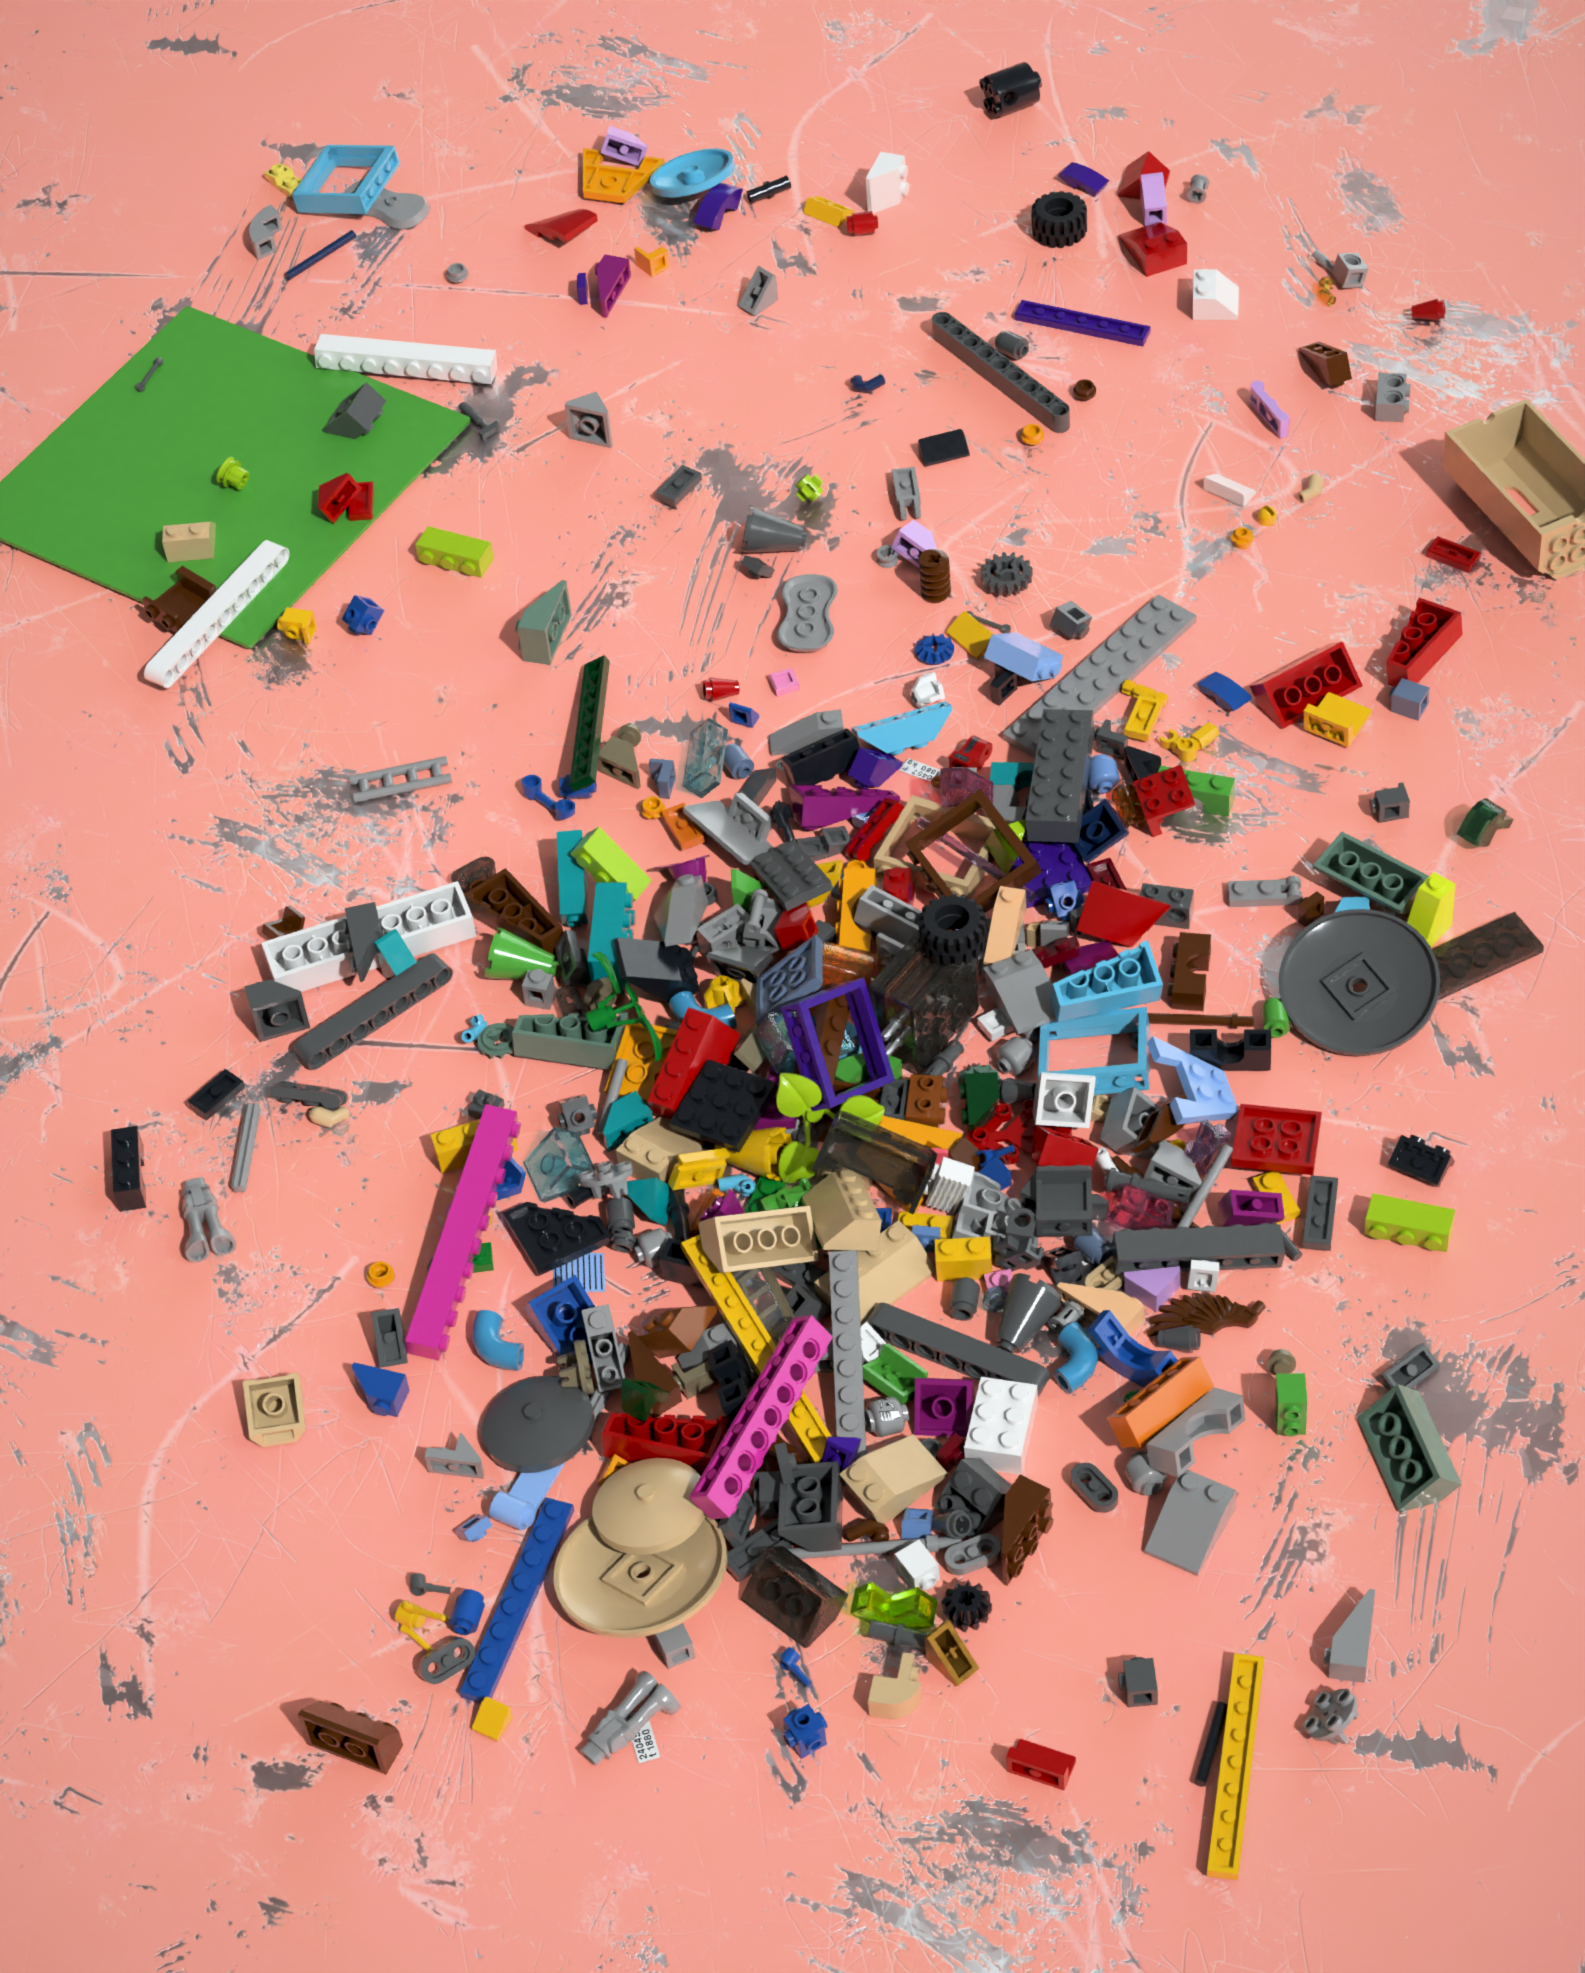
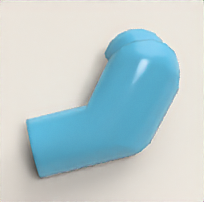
M482 1014L470 1018V1023L473 1027L462 1033L461 1037L464 1042L470 1043L477 1040L482 1030L487 1027V1021H484Z
M744 1174L718 1178L720 1191L734 1189L744 1196H751L756 1187V1183Z

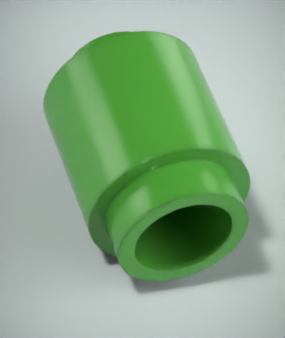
M1280 998L1266 1000L1261 1009L1263 1029H1271V1037H1282L1290 1030L1289 1017Z

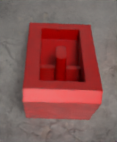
M349 473L342 474L319 485L318 509L334 524L361 491V486Z

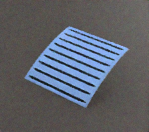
M588 1253L553 1269V1287L576 1275L586 1292H605L604 1253Z

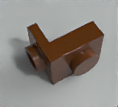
M291 905L286 906L283 918L264 923L262 933L269 939H274L303 930L305 916Z

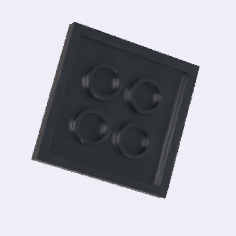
M708 1059L670 1120L669 1125L673 1130L740 1152L778 1090L777 1083Z

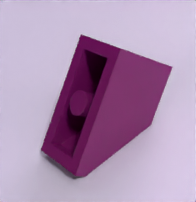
M1230 1189L1218 1202L1220 1227H1229L1235 1224L1243 1226H1253L1262 1223L1272 1224L1285 1219L1282 1193Z

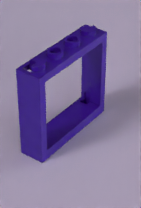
M864 978L845 981L780 1007L800 1074L814 1081L822 1093L823 1101L811 1107L812 1111L832 1108L846 1102L849 1097L865 1094L895 1081ZM845 994L871 1080L835 1095L809 1008ZM792 1010L796 1011V1017H794Z

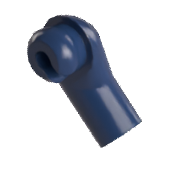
M881 374L868 381H863L861 375H855L850 379L852 389L861 392H872L886 383Z

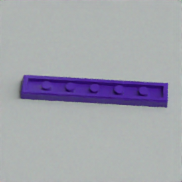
M1026 300L1021 301L1014 314L1017 321L1142 347L1151 333V326Z

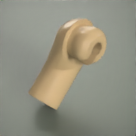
M315 1106L309 1111V1117L312 1122L327 1128L350 1118V1114L345 1106L334 1111Z

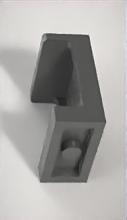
M1047 1165L1036 1167L1037 1237L1093 1236L1091 1166Z

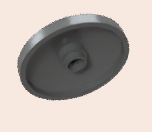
M540 1376L521 1381L501 1393L488 1408L482 1423V1439L491 1458L508 1470L520 1473H536L555 1468L575 1456L588 1441L595 1421L593 1406L587 1393L583 1392L582 1387H562L561 1381L566 1378Z

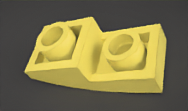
M281 163L271 166L270 170L264 172L266 179L280 192L290 198H293V192L302 181V179L294 176L292 168Z

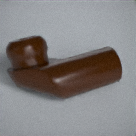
M865 1519L845 1529L850 1542L865 1535L874 1538L875 1542L889 1541L890 1538L888 1527L872 1519Z

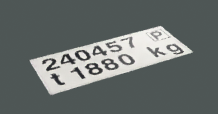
M910 758L906 760L899 770L940 786L950 774Z
M636 1712L629 1714L625 1720L628 1721ZM648 1721L635 1736L636 1739L632 1740L639 1764L660 1758L650 1721Z

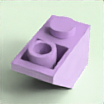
M1163 172L1140 175L1141 213L1144 225L1147 226L1157 222L1167 224V203Z

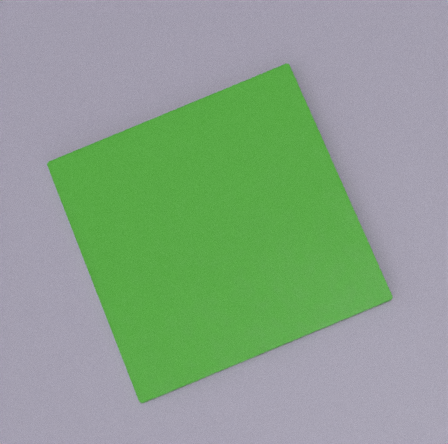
M187 306L0 481V541L142 602L145 596L152 600L157 599L177 583L176 570L181 566L216 586V590H218L262 542L268 540L289 549L290 554L285 566L219 635L245 648H252L278 622L279 617L283 616L286 608H291L470 424V417L354 371L316 368L315 356ZM157 357L162 358L163 364L157 367L147 381L145 390L138 392L136 384L142 382L155 364L154 360ZM365 383H368L386 400L381 408L383 413L377 420H373L372 424L374 426L365 436L361 434L356 439L326 433L322 430L341 401ZM229 457H233L235 461H240L241 468L250 472V478L241 490L232 485L224 487L223 483L219 484L216 481L221 465ZM345 473H349L357 483L372 481L375 487L373 519L350 521L348 506L334 524L331 523L318 509L319 485ZM215 522L214 558L167 562L162 543L163 526Z

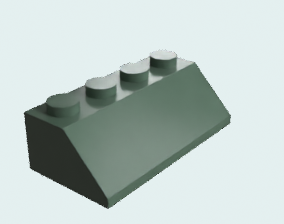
M1343 831L1313 864V869L1399 914L1411 912L1418 888L1429 877L1423 872Z
M1397 1384L1357 1417L1398 1511L1404 1512L1440 1502L1462 1485L1420 1391Z

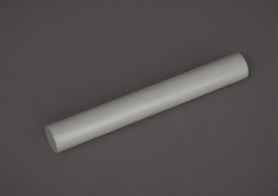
M617 1060L596 1132L600 1136H603V1130L612 1103L618 1099L628 1064L627 1060Z

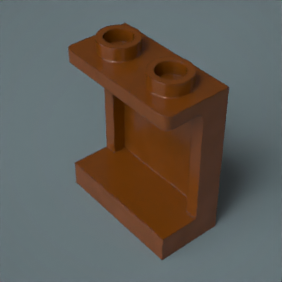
M184 566L176 570L178 582L157 599L152 600L147 596L142 599L145 615L150 620L159 622L165 629L172 630L175 633L217 591L214 584Z

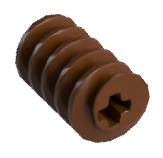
M925 550L919 557L921 596L928 603H939L946 600L951 593L949 557L942 550Z

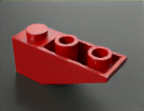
M808 902L789 911L784 908L774 928L775 938L780 942L783 950L798 948L818 933V928Z

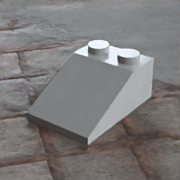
M1032 950L1021 952L1005 960L983 967L989 995L1017 1034L1057 1020L1050 1001L1052 983L1042 963Z
M1186 1470L1177 1477L1171 1487L1145 1547L1144 1554L1198 1576L1236 1510V1490L1193 1471Z

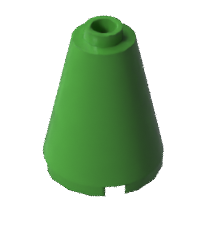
M498 927L487 960H489L490 966L485 968V977L490 979L524 980L527 971L541 969L547 974H553L555 977L559 962L554 961L555 955Z

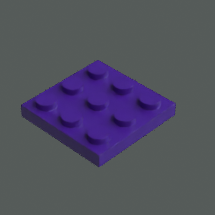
M1022 842L1042 870L1041 874L1020 888L1026 890V909L1045 904L1044 899L1047 896L1044 887L1066 880H1075L1076 887L1081 890L1082 894L1089 892L1092 880L1080 853L1073 843ZM1018 857L1009 873L1023 864Z

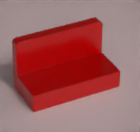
M1020 1739L1016 1748L1010 1746L1007 1753V1772L1065 1791L1076 1764V1757Z

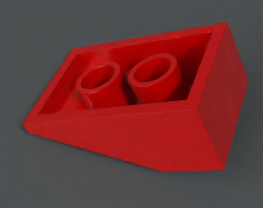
M1157 222L1119 234V239L1146 277L1187 264V242L1177 229Z

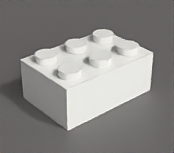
M981 1377L964 1446L965 1459L981 1458L996 1472L1015 1475L1023 1474L1038 1407L1037 1385Z

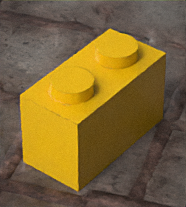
M990 1237L936 1239L937 1282L956 1281L963 1277L978 1280L984 1279V1274L992 1273Z

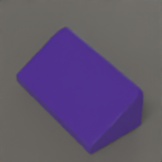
M828 1437L821 1463L838 1461L840 1472H842L856 1461L861 1439L857 1437Z

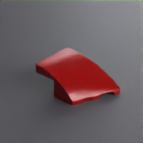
M576 209L526 224L525 230L538 238L545 235L551 240L558 237L562 241L567 242L596 223L598 218L597 214L590 210Z
M1092 881L1076 930L1133 947L1142 938V935L1149 931L1155 925L1154 923L1170 909L1171 905Z

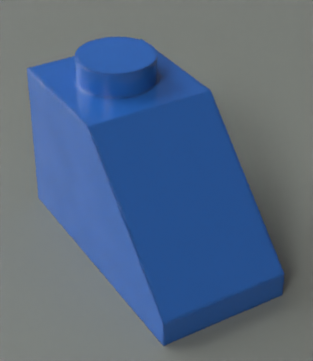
M354 1362L352 1370L356 1384L371 1411L381 1416L398 1417L410 1391L406 1374Z

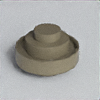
M609 977L593 981L587 986L584 1006L590 1011L597 1008V1003L603 1001L612 992ZM618 994L615 997H613L606 1004V1006L610 1004L613 1006L616 1002Z

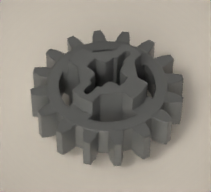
M1002 552L1000 557L993 554V560L987 558L986 564L981 565V582H983L984 588L989 587L990 593L998 591V596H1001L1003 592H1007V595L1011 596L1013 591L1020 594V588L1027 590L1028 584L1032 583L1033 568L1030 566L1029 560L1024 561L1023 555L1015 557V552H1012L1010 556Z

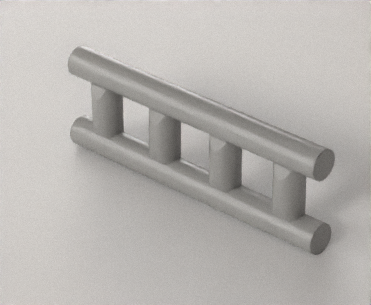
M442 756L349 776L351 786L359 784L360 792L353 793L354 802L358 803L452 783L451 774H443L441 769L443 766H448L447 757ZM432 769L433 777L418 780L417 772ZM407 774L409 782L394 785L393 777ZM383 779L384 787L370 790L368 782Z

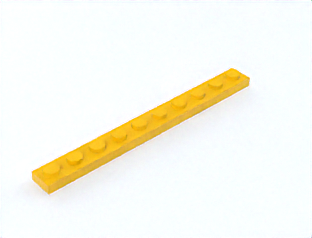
M700 1234L681 1242L683 1253L758 1376H760L776 1348L775 1343L732 1273H720L703 1251ZM802 1390V1396L795 1402L786 1422L811 1463H821L828 1437L832 1436L804 1390Z

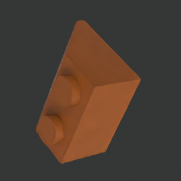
M716 1306L688 1307L672 1311L667 1310L656 1315L651 1314L643 1321V1328L638 1337L659 1359L691 1352L717 1313L718 1308Z

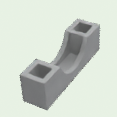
M1216 1387L1211 1389L1146 1444L1150 1468L1175 1477L1182 1475L1195 1464L1193 1442L1212 1434H1230L1246 1420L1243 1395Z

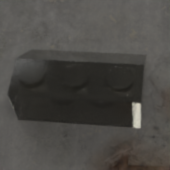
M784 1546L764 1549L740 1600L804 1648H808L837 1619L849 1594Z

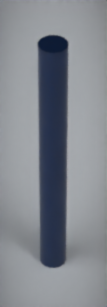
M350 230L285 272V278L290 281L356 238L355 232Z

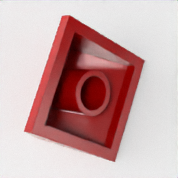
M1147 151L1127 166L1118 191V197L1141 199L1140 175L1163 172L1164 186L1166 188L1170 170L1150 151Z

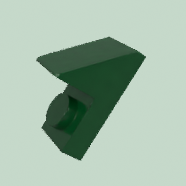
M624 1378L622 1381V1411L645 1422L655 1402L666 1403L670 1392L648 1381Z

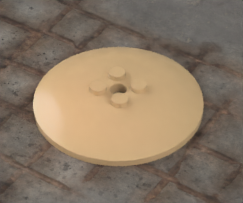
M706 1515L697 1531L686 1541L672 1549L650 1555L627 1554L613 1549L602 1540L597 1532L593 1516H590L569 1535L558 1553L553 1576L556 1595L565 1613L575 1623L593 1633L614 1638H637L658 1634L678 1626L694 1616L714 1596L726 1572L728 1561L726 1542L721 1529L718 1528L717 1522L714 1519L711 1520ZM650 1572L649 1575H647L644 1578L637 1577L640 1573Z

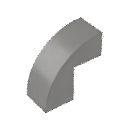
M271 204L259 211L249 226L253 252L258 261L277 252L273 234L283 230L280 214Z
M1012 785L988 786V799L1008 824L1026 819L1027 807H1018L1020 801ZM1026 828L1022 839H1027Z

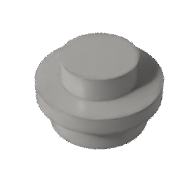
M453 263L448 267L446 275L449 281L461 283L468 278L469 273L464 264Z

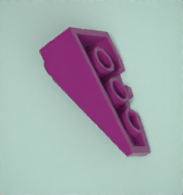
M789 785L794 820L806 830H817L818 826H828L852 818V816L870 812L876 809L885 798L900 801V796L893 790L861 788L859 793H855L852 789L837 786L835 791L822 789V785Z

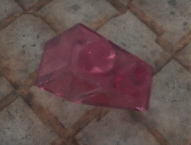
M966 767L940 768L942 807H955L980 788L993 804L994 785L992 781Z
M1125 1182L1112 1198L1107 1220L1131 1230L1169 1228L1175 1203Z

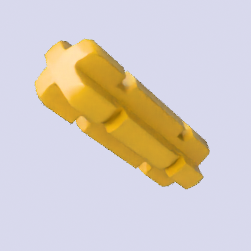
M1126 679L1122 684V692L1129 696L1134 694V698L1138 699L1139 695L1163 700V708L1168 702L1167 694L1160 691L1156 693L1157 690L1139 683L1135 685L1136 682Z

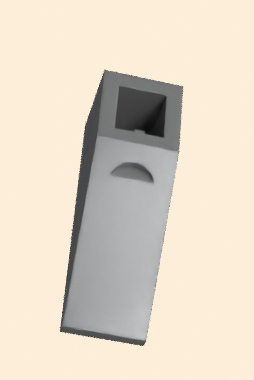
M609 1304L581 1310L599 1393L622 1388L625 1374Z

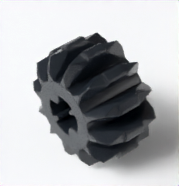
M969 1579L964 1586H961L956 1581L954 1589L947 1588L945 1598L941 1602L942 1609L944 1610V1619L950 1620L954 1628L961 1625L964 1632L968 1630V1626H973L978 1631L980 1627L979 1622L987 1624L989 1620L988 1614L992 1612V1603L990 1602L988 1591H983L980 1583L971 1586Z

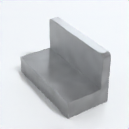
M565 930L554 946L564 984L586 989L591 980L585 951L583 948H579L575 931Z

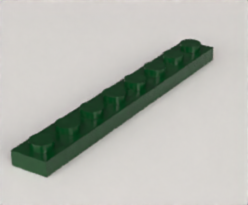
M605 655L584 664L569 786L574 792L582 788H588L596 782L610 661Z

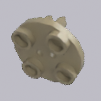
M585 1339L573 1341L575 1351L557 1357L558 1364H565L559 1367V1376L568 1377L561 1381V1386H582L583 1392H586L587 1395L595 1394Z

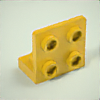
M1328 692L1318 707L1308 704L1304 709V730L1349 748L1371 716L1372 710Z

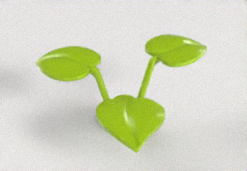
M780 1073L776 1105L785 1116L799 1117L802 1115L805 1130V1144L803 1145L798 1141L790 1142L784 1147L779 1156L778 1172L782 1181L785 1183L799 1182L800 1179L806 1177L809 1179L817 1173L816 1164L817 1161H822V1156L818 1149L810 1147V1122H818L823 1114H827L835 1121H841L840 1131L843 1135L861 1137L870 1133L880 1123L885 1112L884 1106L867 1096L856 1095L849 1097L846 1102L841 1104L839 1109L841 1116L835 1115L828 1109L812 1111L811 1107L819 1104L822 1098L819 1086L814 1081L801 1075Z

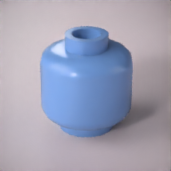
M1095 755L1091 757L1087 784L1090 789L1101 794L1111 792L1120 781L1117 763L1108 755Z

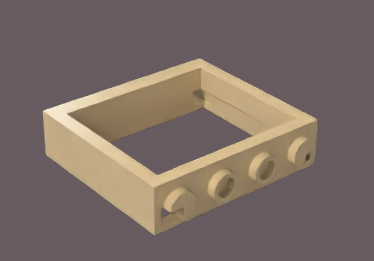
M912 795L874 857L876 876L884 878L885 869L911 867L914 887L936 894L934 892L937 889L936 885L933 882L927 883L920 873L923 870L921 866H915L912 863L892 858V855L913 820L930 825L954 807ZM972 814L951 829L950 832L986 842L991 832L996 828L987 817ZM984 843L964 879L938 871L937 873L953 894H956L957 897L964 894L967 896V899H971L994 861V857L986 843Z

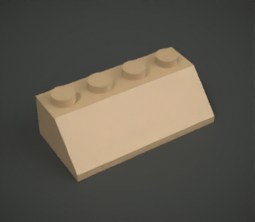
M843 1170L840 1173L832 1172L802 1196L801 1202L803 1206H810L814 1231L823 1250L878 1251L882 1220L859 1173L851 1170Z
M810 1206L719 1216L698 1222L703 1251L720 1273L819 1261Z
M899 1220L880 1233L878 1251H857L861 1326L868 1320L878 1303L883 1302L894 1305L936 1273V1268L917 1236ZM828 1271L814 1282L815 1293L831 1308L830 1271Z

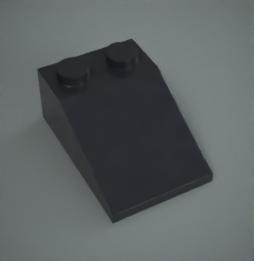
M619 937L614 940L623 980L667 1003L679 992L690 991L694 996L700 991L697 981L698 976L692 961L693 956L687 948L678 945L665 946L663 941Z

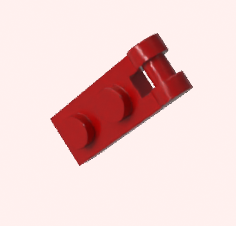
M885 798L847 844L845 855L859 861H867L870 857V849L883 838L887 828L899 818L900 812L904 809L903 805L897 800Z

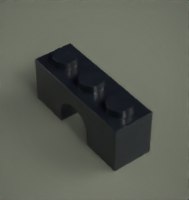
M1190 1029V1054L1221 1070L1271 1071V1029H1244L1243 1038L1234 1043L1221 1041L1217 1037V1029Z
M138 1126L112 1129L113 1193L119 1211L147 1208L146 1187L141 1166H145L144 1145Z
M730 1340L707 1351L711 1371L721 1388L717 1389L721 1408L732 1423L753 1388L745 1358L734 1342Z

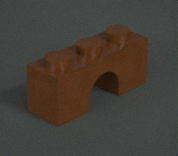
M1180 932L1179 942L1173 943L1172 957L1176 958V962H1171L1170 978H1174L1173 983H1168L1167 998H1172V1009L1204 1012L1206 974L1193 972L1209 971L1211 934Z

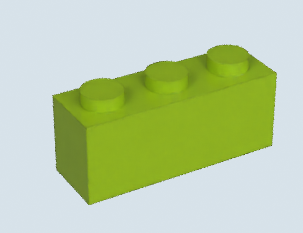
M430 526L426 528L415 544L419 562L482 578L494 560L491 542Z
M600 827L586 833L570 853L577 863L594 877L597 883L627 882L628 893H633V902L639 898L652 881Z
M1372 1193L1365 1219L1364 1236L1378 1240L1384 1239L1399 1242L1403 1245L1424 1247L1432 1251L1447 1252L1454 1227L1455 1209Z

